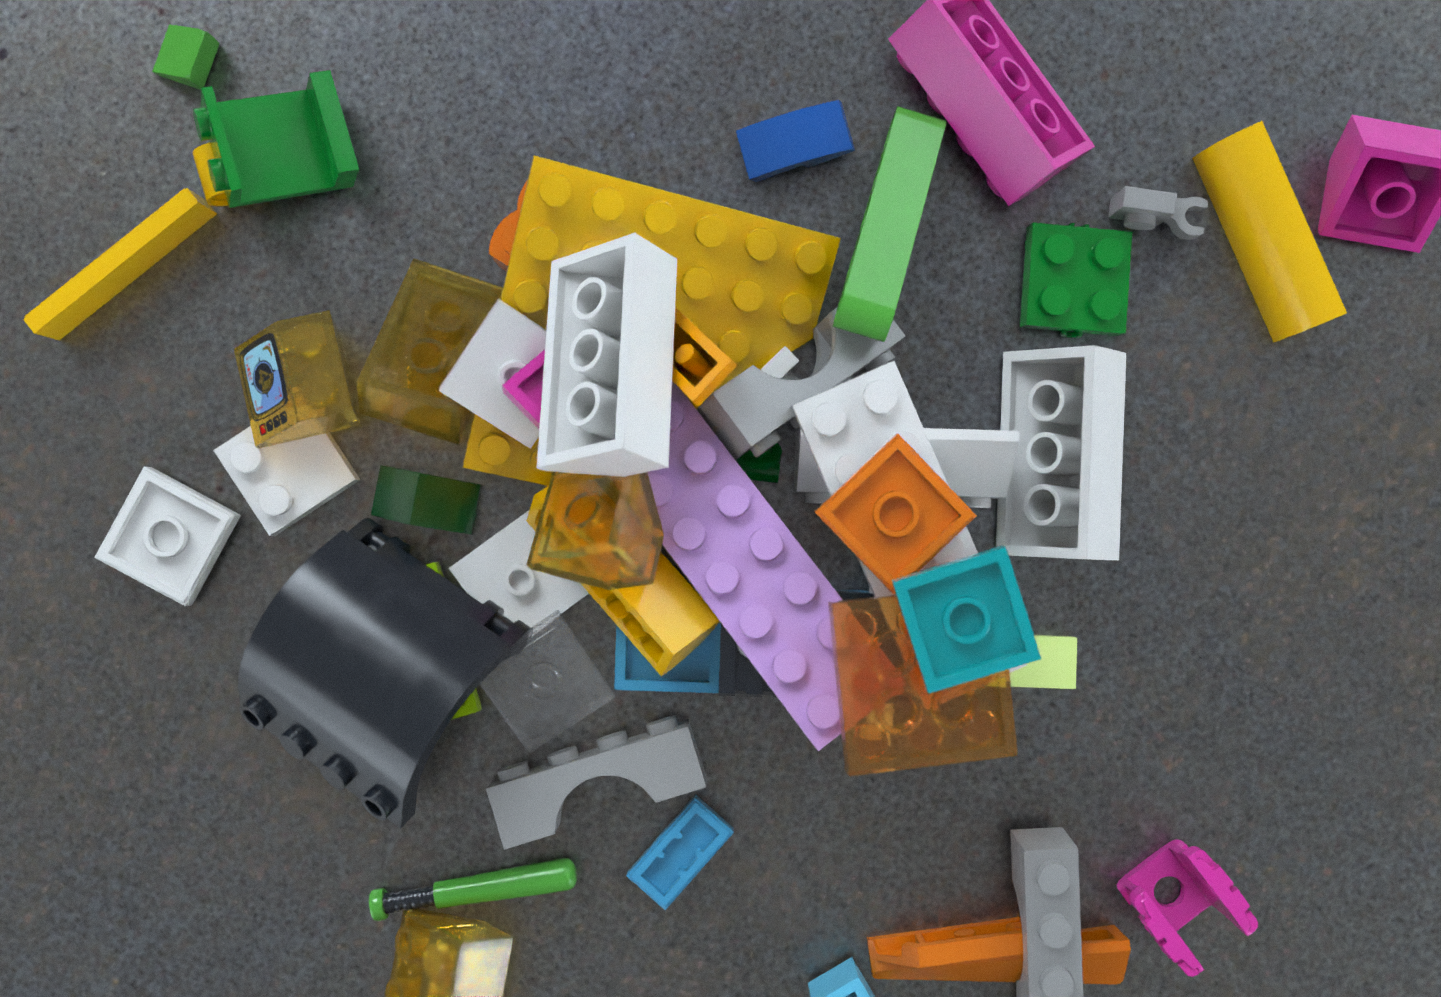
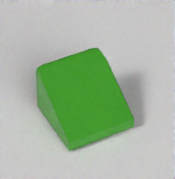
M169 24L152 72L201 90V87L205 86L220 43L207 31Z

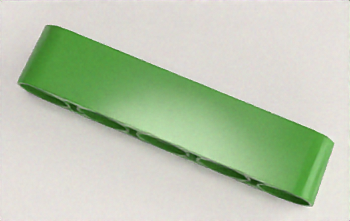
M899 106L896 107L845 279L833 327L885 342L897 308L947 121Z

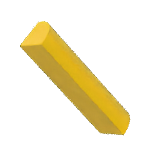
M1263 121L1222 139L1194 156L1192 159L1273 343L1347 314Z
M568 473L534 495L526 520L527 523L661 677L687 657L718 625L720 621L703 598L592 474Z

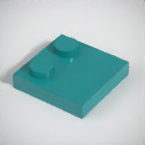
M1002 545L891 580L928 694L1041 659L1005 546Z

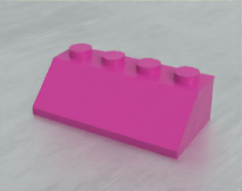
M927 0L888 38L897 51V58L901 66L916 77L927 93V100L930 106L938 114L945 117L957 134L956 138L959 146L966 154L976 160L986 174V180L990 189L997 196L1003 198L1008 206L1031 194L1095 147L989 0Z

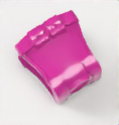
M1178 839L1170 841L1125 874L1116 885L1129 905L1132 904L1139 913L1138 918L1149 934L1154 937L1155 942L1163 953L1176 963L1185 974L1191 977L1201 973L1204 968L1176 931L1212 905L1246 936L1251 935L1258 928L1257 919L1248 910L1250 905L1239 889L1233 885V881L1205 851L1197 846L1188 847L1186 843ZM1167 876L1177 878L1181 887L1178 898L1169 904L1157 902L1154 896L1156 883L1161 878Z

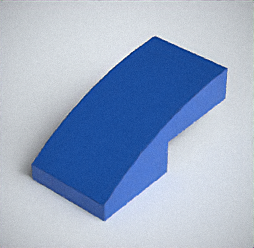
M840 100L788 112L736 130L749 180L759 182L801 165L810 168L855 151Z

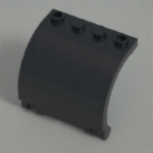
M365 518L348 532L345 530L340 531L309 557L288 579L269 604L254 629L241 661L238 676L239 710L243 718L252 727L258 730L265 728L279 738L281 745L291 756L299 760L306 758L317 766L325 780L339 790L346 788L360 798L363 806L372 816L379 820L387 818L401 829L415 814L418 783L424 766L441 734L477 686L503 660L519 654L526 647L532 637L533 629L521 620L513 622L503 615L504 609L491 600L482 604L410 555L411 546L396 536L389 538L383 534V527L371 518Z

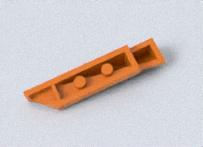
M1020 917L867 937L871 973L875 979L1016 982L1022 975L1023 937ZM1115 925L1081 929L1083 984H1120L1124 980L1131 952L1130 940Z

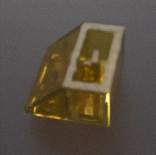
M424 909L403 910L400 929L395 937L396 951L390 981L387 983L385 997H502L513 937L483 920Z

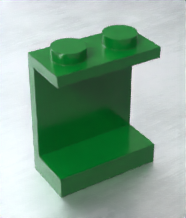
M330 70L309 73L306 90L217 102L212 86L201 87L200 108L193 109L195 126L200 141L210 140L215 159L207 160L210 178L215 192H225L229 208L354 186L359 167Z

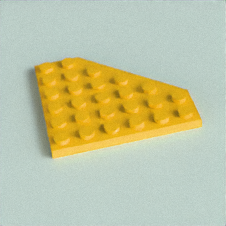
M533 155L500 299L547 330L551 261L636 233L677 258L675 308L738 365L714 391L752 365L761 369L784 346L792 352L813 339V328L817 326L841 238ZM686 395V397L690 400L693 406L697 409L698 406ZM474 413L463 460V468L546 486L551 485L568 474L566 472L543 471L537 468L539 437L530 449Z

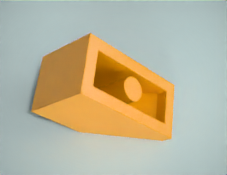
M675 308L672 381L699 407L738 365Z

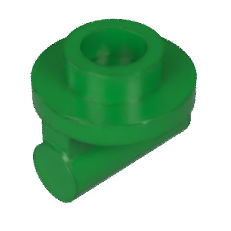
M776 443L757 458L749 450L738 458L736 462L750 480L778 483L782 448Z

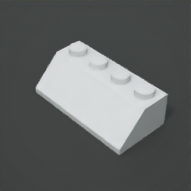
M636 233L551 261L537 456L538 469L552 472L626 477L668 468L677 258Z
M1096 345L1003 352L1000 430L1020 431L1019 445L1007 498H998L996 547L1005 546L1009 556L1119 560L1126 353Z
M799 427L795 432L794 493H805V503L823 504L830 497V494L803 432ZM924 428L949 487L969 508H991V499L1007 498L1019 445L1020 431Z

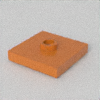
M898 433L814 511L894 595L896 593L891 580L919 572L977 517Z

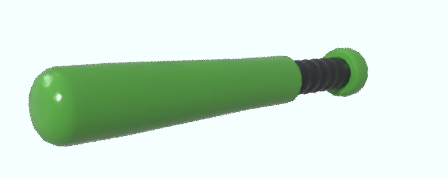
M562 858L435 881L433 886H425L424 888L418 887L416 889L393 891L390 893L384 888H377L370 892L369 909L373 920L382 921L389 917V913L396 911H409L428 906H436L437 909L568 891L576 885L577 872L572 860Z

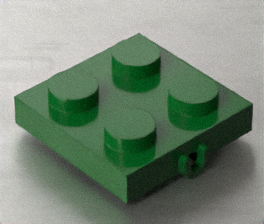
M1033 222L1026 227L1020 328L1060 331V336L1065 338L1082 337L1083 333L1109 336L1126 334L1132 232L1089 228V224L1075 226V223H1069L1066 226Z

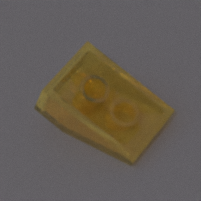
M413 258L358 377L359 413L459 445L472 412L441 393L439 387L498 298L501 299L503 287Z

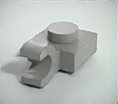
M1125 186L1111 198L1108 218L1124 220L1123 226L1134 230H1152L1155 228V225L1164 222L1170 226L1171 231L1177 237L1184 240H1192L1204 234V228L1190 225L1185 218L1186 211L1201 212L1207 208L1208 201L1201 197L1177 198V193Z

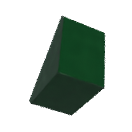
M380 465L371 515L408 525L473 535L482 485Z

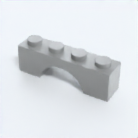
M835 308L813 328L817 356L815 368L810 377L801 380L779 379L766 374L752 365L711 393L696 410L735 460L749 450L757 458L782 439L777 432L788 422L791 423L795 430L800 427L791 407L792 405L853 379L854 375L864 368L869 372L893 360L895 356L890 349L905 337V334L896 322L892 321L885 342L833 327L837 308Z
M675 715L664 717L646 724L648 732L628 738L626 731H619L597 739L598 747L578 753L577 747L571 746L548 754V763L529 768L527 761H523L499 769L497 771L499 778L494 779L486 788V792L504 850L554 835L561 823L565 798L575 787L591 778L599 776L626 778L642 787L656 803L706 788L707 777L689 719L677 723Z
M1063 827L1010 830L1012 881L1018 900L1023 937V969L1021 978L1016 980V996L1083 997L1078 847Z

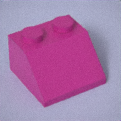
M1351 115L1329 160L1318 225L1319 235L1420 253L1441 216V130Z

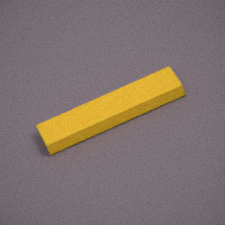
M184 188L26 314L23 319L34 334L60 341L216 216L217 213L207 204L204 198L190 189Z

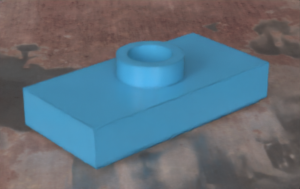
M695 794L627 871L626 876L666 910L734 833V828Z

